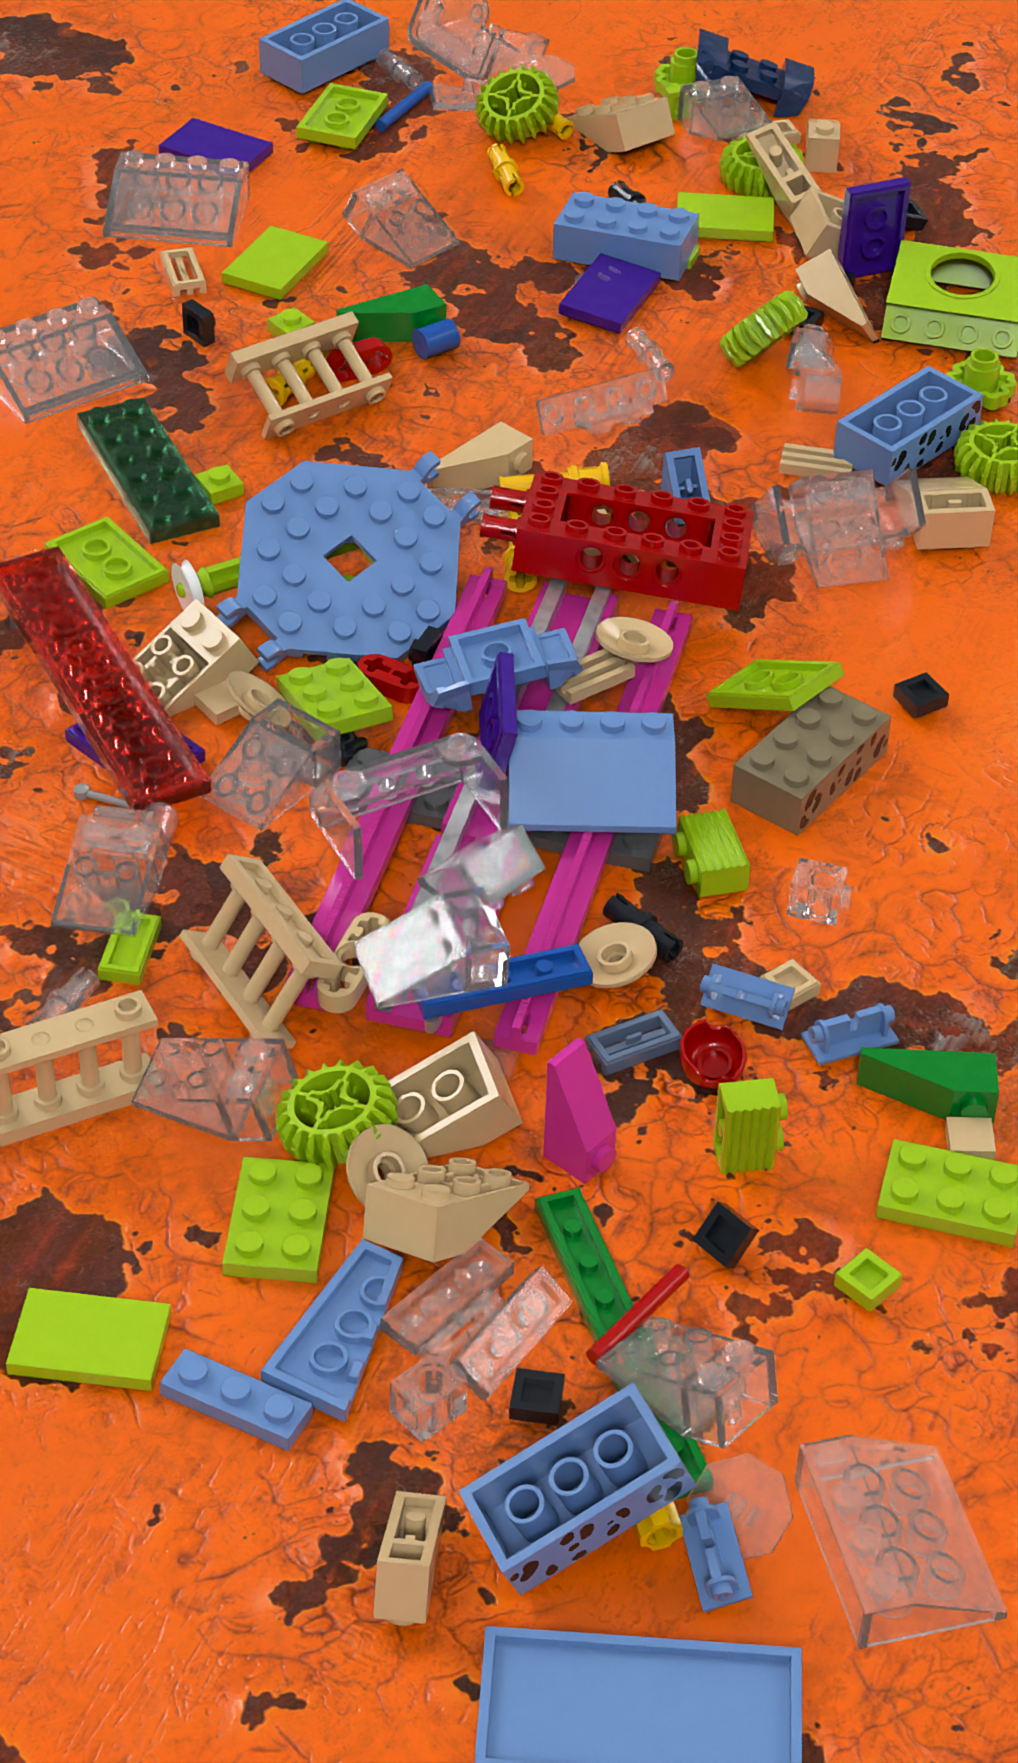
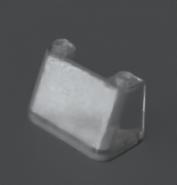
M418 0L407 30L408 39L412 45L467 81L478 84L488 82V77L496 78L499 70L503 73L509 71L510 65L517 70L522 64L528 67L542 60L550 42L543 35L534 32L526 34L504 29L500 25L490 23L488 29L485 28L490 13L486 0Z

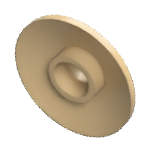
M631 617L607 618L598 624L595 633L597 641L606 650L626 659V663L631 662L632 664L662 661L671 655L674 646L671 637L664 630L647 621Z
M232 671L227 676L226 686L240 706L238 710L245 719L252 723L260 721L277 728H287L293 723L294 713L285 698L271 685L244 671Z
M618 922L599 927L587 934L578 943L593 972V983L590 986L598 988L620 987L637 980L651 968L657 956V945L652 933L641 925L629 922Z
M388 1124L375 1125L378 1131L374 1135L372 1126L362 1131L349 1148L346 1159L347 1178L353 1193L364 1206L367 1184L382 1180L378 1174L377 1167L383 1171V1180H385L389 1173L409 1174L417 1172L419 1166L428 1165L427 1157L421 1145L410 1133L400 1127ZM381 1133V1137L376 1139L375 1137Z

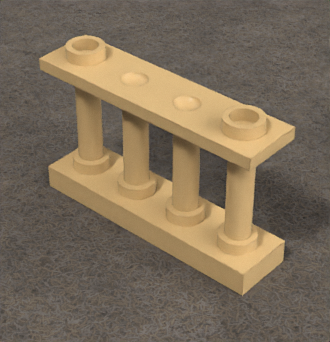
M353 311L230 353L224 372L230 383L243 379L249 381L269 414L261 433L264 440L274 436H287L302 426L367 403L374 405L386 397L393 377L388 372L373 378L352 344L359 323ZM333 348L340 349L360 383L343 388L322 352ZM304 358L310 360L328 389L329 394L313 399L293 367L292 362ZM272 369L279 370L299 404L282 410L261 373Z
M227 854L220 869L231 882L232 891L207 933L183 929L179 937L190 950L191 957L202 966L250 1032L251 1039L255 1043L265 1048H272L274 1046L293 1049L296 1040L282 1023L309 979L319 977L335 980L343 968V964L260 859ZM246 902L251 908L252 917L232 951L229 952L221 941ZM266 928L271 934L273 943L252 978L249 979L242 970V966ZM287 955L292 962L294 970L270 1007L262 994Z
M142 990L0 1034V1147L164 1094L163 1082L147 1052L141 1054L139 1032L158 1026V1019ZM121 1038L123 1060L98 1068L96 1045ZM78 1051L80 1074L55 1081L53 1059ZM35 1065L37 1087L12 1095L9 1073Z

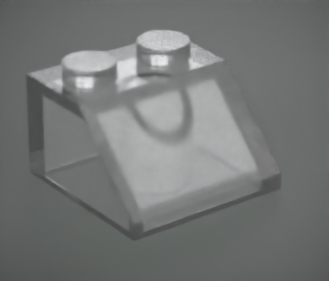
M519 824L474 840L418 877L417 881L423 889L464 917L480 912L481 916L485 917L505 905L502 898L509 893L512 896H516L534 886L535 882L532 878L545 870L546 867L523 826Z

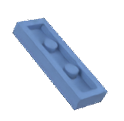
M186 1348L159 1383L160 1395L286 1451L291 1449L313 1417L312 1403Z

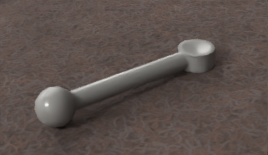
M78 784L73 788L74 797L78 800L91 798L133 810L140 817L147 816L151 810L149 803L146 801L135 803L92 791L87 784Z

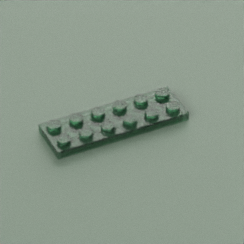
M144 397L128 399L122 403L105 407H94L88 411L77 413V423L150 544L220 527L219 513Z

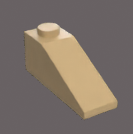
M807 118L805 167L809 172H837L840 144V123L838 120Z
M774 121L746 134V139L776 204L793 227L790 216L809 187L819 191L821 189Z
M830 248L795 269L801 280L796 286L805 301L811 299L818 310L824 311L826 315L868 340L874 342L878 339L841 263Z
M500 421L441 458L440 465L435 468L439 472V476L427 483V488L437 498H443L490 488L493 485L498 486L500 485L498 483V476L505 477L525 474L532 468L533 438Z
M396 1491L377 1559L373 1618L384 1619L399 1626H407L414 1623L426 1624L432 1598L447 1496Z

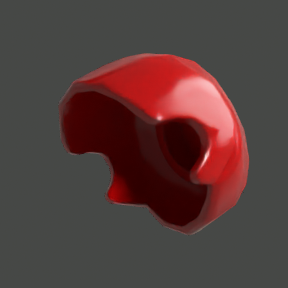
M706 1019L699 1020L685 1029L679 1044L681 1069L685 1076L694 1084L704 1088L718 1089V1083L736 1082L741 1078L748 1059L745 1044L735 1032H732L729 1025L714 1026L710 1025Z

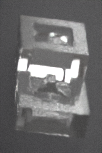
M464 78L462 88L432 83L429 95L433 110H476V95L481 94V85H489L488 81Z

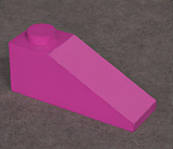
M578 1037L549 1060L547 1064L543 1156L585 1184L598 1172L603 1173L609 1169L614 1162L617 1153L615 1150L617 1128L586 1042Z

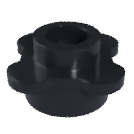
M352 732L333 736L329 742L321 744L320 752L323 755H329L330 762L333 765L346 767L349 760L353 758V755L368 746V741L365 737H355Z

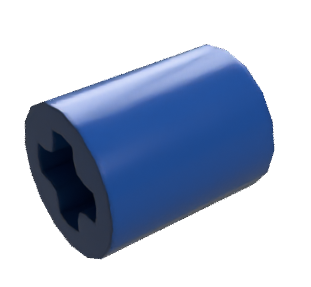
M447 318L413 330L412 342L418 356L426 359L458 348L460 345V335L455 323Z

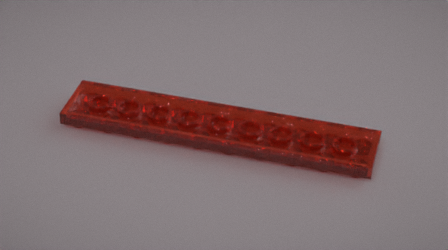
M57 546L1 562L0 599L134 816L136 817L211 793L210 778L60 547Z

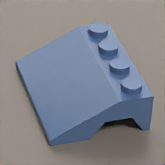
M516 710L518 735L508 762V830L676 834V762L672 713Z

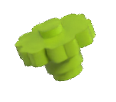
M691 47L677 48L671 57L670 64H661L659 68L655 69V91L664 97L665 87L693 83L698 88L697 99L698 97H709L711 94L696 81L697 50Z
M974 349L966 360L953 364L952 371L946 373L947 376L983 394L982 407L988 410H996L999 407L1007 406L1009 398L1015 396L1017 384L1015 375L1004 371V366L998 359L997 352L992 349Z

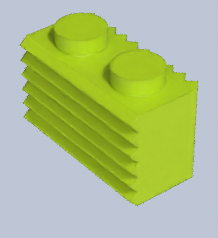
M722 808L719 812L713 810L711 813L709 811L703 814L698 812L696 815L690 813L688 816L682 814L679 817L678 832L672 834V844L676 857L682 856V859L684 858L686 882L688 885L693 884L695 886L698 898L748 890L750 863L727 811Z
M773 1078L718 1083L717 1108H715V1127L712 1141L720 1173L727 1175L728 1172L736 1174L737 1171L745 1173L746 1170L754 1172L755 1169L762 1172L764 1168L771 1171L774 1167L776 1151H783L784 1148L783 1131L779 1121L787 1120L788 1117L785 1094L777 1092Z

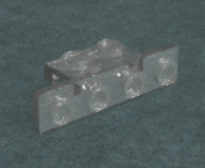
M655 367L538 400L536 408L541 433L543 435H551L577 427L590 430V434H601L610 431V425L621 422V425H632L641 422V416L654 413L653 405L667 401L662 368Z

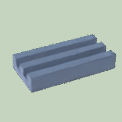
M660 1009L587 1035L584 1041L589 1052H593L592 1059L596 1064L601 1063V1071L604 1076L678 1050L682 1035L664 1011ZM662 1027V1028H660V1029H657V1030L648 1032V1031H650V1030H653V1029ZM626 1039V1041H624V1042H621V1043L612 1045V1044H614V1043H617V1042H620V1041H623V1040Z

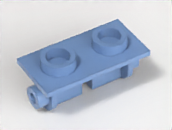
M712 964L709 976L704 975L700 985V992H703L700 1005L783 1030L795 988Z
M882 1003L856 1011L854 1018L851 1019L845 1014L827 1020H816L814 1026L809 1027L808 1031L801 1032L802 1039L819 1066L859 1055L861 1047L884 1048L899 1043V1039L889 1026V1023L895 1021L894 1009L891 1005L884 1006Z
M696 1497L688 1502L689 1510L686 1514L679 1515L683 1526V1536L703 1612L705 1613L753 1598L728 1502L725 1501L713 1505L709 1504L707 1497Z

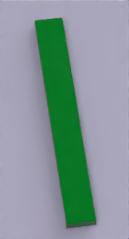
M576 1188L535 1198L536 1213L594 1342H597L633 1306L630 1296L580 1189ZM642 1324L604 1361V1365L617 1392L629 1384L635 1383L697 1486L676 1500L711 1491L714 1487L713 1475Z

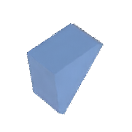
M700 447L665 452L663 454L661 491L669 492L677 498L701 497L710 501ZM673 518L677 526L685 524L682 519Z

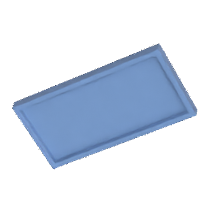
M486 1626L474 1763H802V1648Z

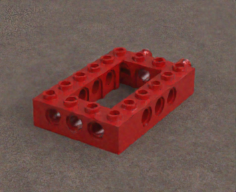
M554 471L535 473L531 487L527 491L493 485L489 509L521 513L522 516L518 517V519L484 513L480 537L513 542L515 548L511 571L738 611L746 573L754 511L747 510L745 506L734 503L725 506L711 504L709 500L701 497L677 498L669 492L660 490L653 491L652 493L637 491L635 487L627 484H618L616 486L603 485L593 478L569 479ZM606 505L611 508L612 512L609 514L599 513L595 506ZM635 511H642L646 513L649 518L646 520H637L632 516L631 513ZM680 518L685 522V525L675 527L668 520ZM595 548L601 552V555L597 557L589 556L585 553L584 549ZM626 554L634 555L639 559V562H625L622 556ZM663 561L673 562L677 566V568L673 570L663 569L659 563Z

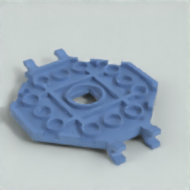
M431 450L418 460L412 470L303 461L246 502L237 596L235 598H227L216 605V609L220 612L216 617L228 628H231L239 619L247 614L267 634L271 640L257 647V652L261 655L257 658L259 661L258 665L266 673L285 657H303V654L326 656L327 660L350 658L353 662H358V659L369 654H381L402 662L408 657L413 640L419 639L428 626L442 630L446 629L452 614L455 613L460 528L479 516V512L475 508L481 505V500L470 491L450 511L425 486L426 483L439 476V472L435 468L440 465L441 460ZM345 543L357 544L374 561L372 565L350 581H347L325 559Z

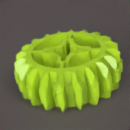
M522 64L519 69L515 70L510 65L509 71L505 73L499 70L496 78L488 77L489 85H481V94L476 95L477 105L475 106V112L479 124L490 138H496L499 143L507 139V142L511 145L516 140H520L524 144L525 139L528 137H533L536 140L537 133L539 131L546 133L547 125L554 124V116L559 114V95L555 84L545 71L539 72L535 66L527 69Z
M740 137L738 141H730V144L724 147L719 161L722 183L727 185V189L735 190L737 195L745 194L747 196L774 198L747 139ZM790 144L804 164L803 152L797 149V145Z
M784 291L775 298H772L721 338L719 345L724 351L722 353L735 367L748 364L806 320L808 312L804 308V303L793 291Z
M994 418L990 423L981 420L979 425L970 424L968 430L961 431L953 455L955 457V471L960 473V477L971 478L986 487L988 491L995 492V495L1006 493L1008 496H1011L1013 492L1018 493V424L1010 423L1009 419L1006 422H999Z
M342 1059L339 1060L336 1066L328 1067L323 1062L322 1069L315 1072L306 1069L305 1078L292 1079L291 1089L281 1091V1102L275 1105L277 1117L275 1119L277 1123L276 1130L284 1149L288 1151L289 1155H293L298 1161H305L316 1165L325 1163L329 1169H335L338 1164H346L349 1148L362 1131L373 1126L375 1135L378 1131L375 1125H398V1102L395 1092L391 1089L390 1082L385 1078L384 1074H379L373 1065L364 1067L359 1060L353 1062L350 1066H347ZM381 1133L375 1138L379 1139L381 1137Z

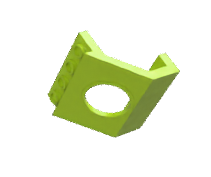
M901 240L886 300L887 305L881 338L971 352L977 348H989L997 352L998 356L1017 359L1018 257ZM935 283L983 289L984 291L971 295H960L945 291Z

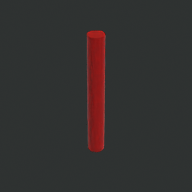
M675 1264L586 1351L588 1360L592 1364L600 1366L689 1279L688 1270L681 1264Z

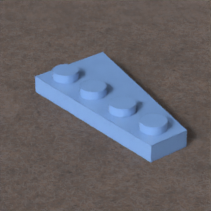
M362 1239L261 1369V1381L313 1404L314 1408L346 1422L402 1274L403 1257Z

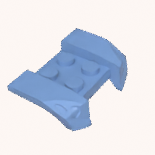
M525 618L448 636L450 647L443 648V658L414 664V672L425 701L432 707L450 708L458 711L473 710L471 696L485 694L493 665L499 652L514 654L515 685L526 684L544 678L549 689L553 690L561 687L570 677L576 676L583 671L565 628L536 634L534 627H529Z

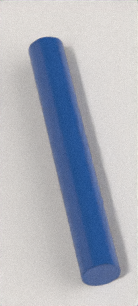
M425 81L380 117L375 122L376 128L381 132L385 131L434 90L432 82Z

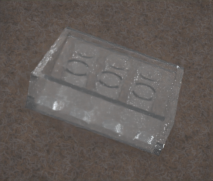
M137 150L121 151L114 168L103 236L233 247L250 197L249 162L238 161L234 158L220 160L208 159L199 155L183 157L174 156L171 153L147 154Z
M95 296L83 298L77 303L62 308H54L47 313L29 319H21L15 324L0 328V399L25 424L149 380L146 369L114 315Z
M852 1435L799 1445L794 1481L859 1649L1007 1618V1609L937 1446Z

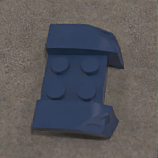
M703 29L699 30L696 81L705 90L716 97L720 83L724 82L777 100L773 117H790L800 114L809 100L814 85V67L785 58L782 69H780L772 61L762 59L759 62L749 58V55L743 51L732 50L730 52L728 51L729 38Z

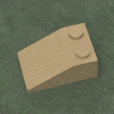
M809 187L790 216L795 235L798 237L804 250L803 253L808 259L811 260L829 248L838 259L844 200Z
M474 1031L389 1080L391 1089L395 1092L398 1102V1125L396 1126L410 1133L418 1141L427 1158L486 1145L523 1123L498 1058Z

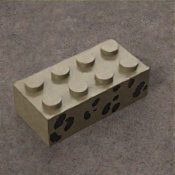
M827 687L793 711L734 764L730 801L798 836L886 754L891 716L833 687Z

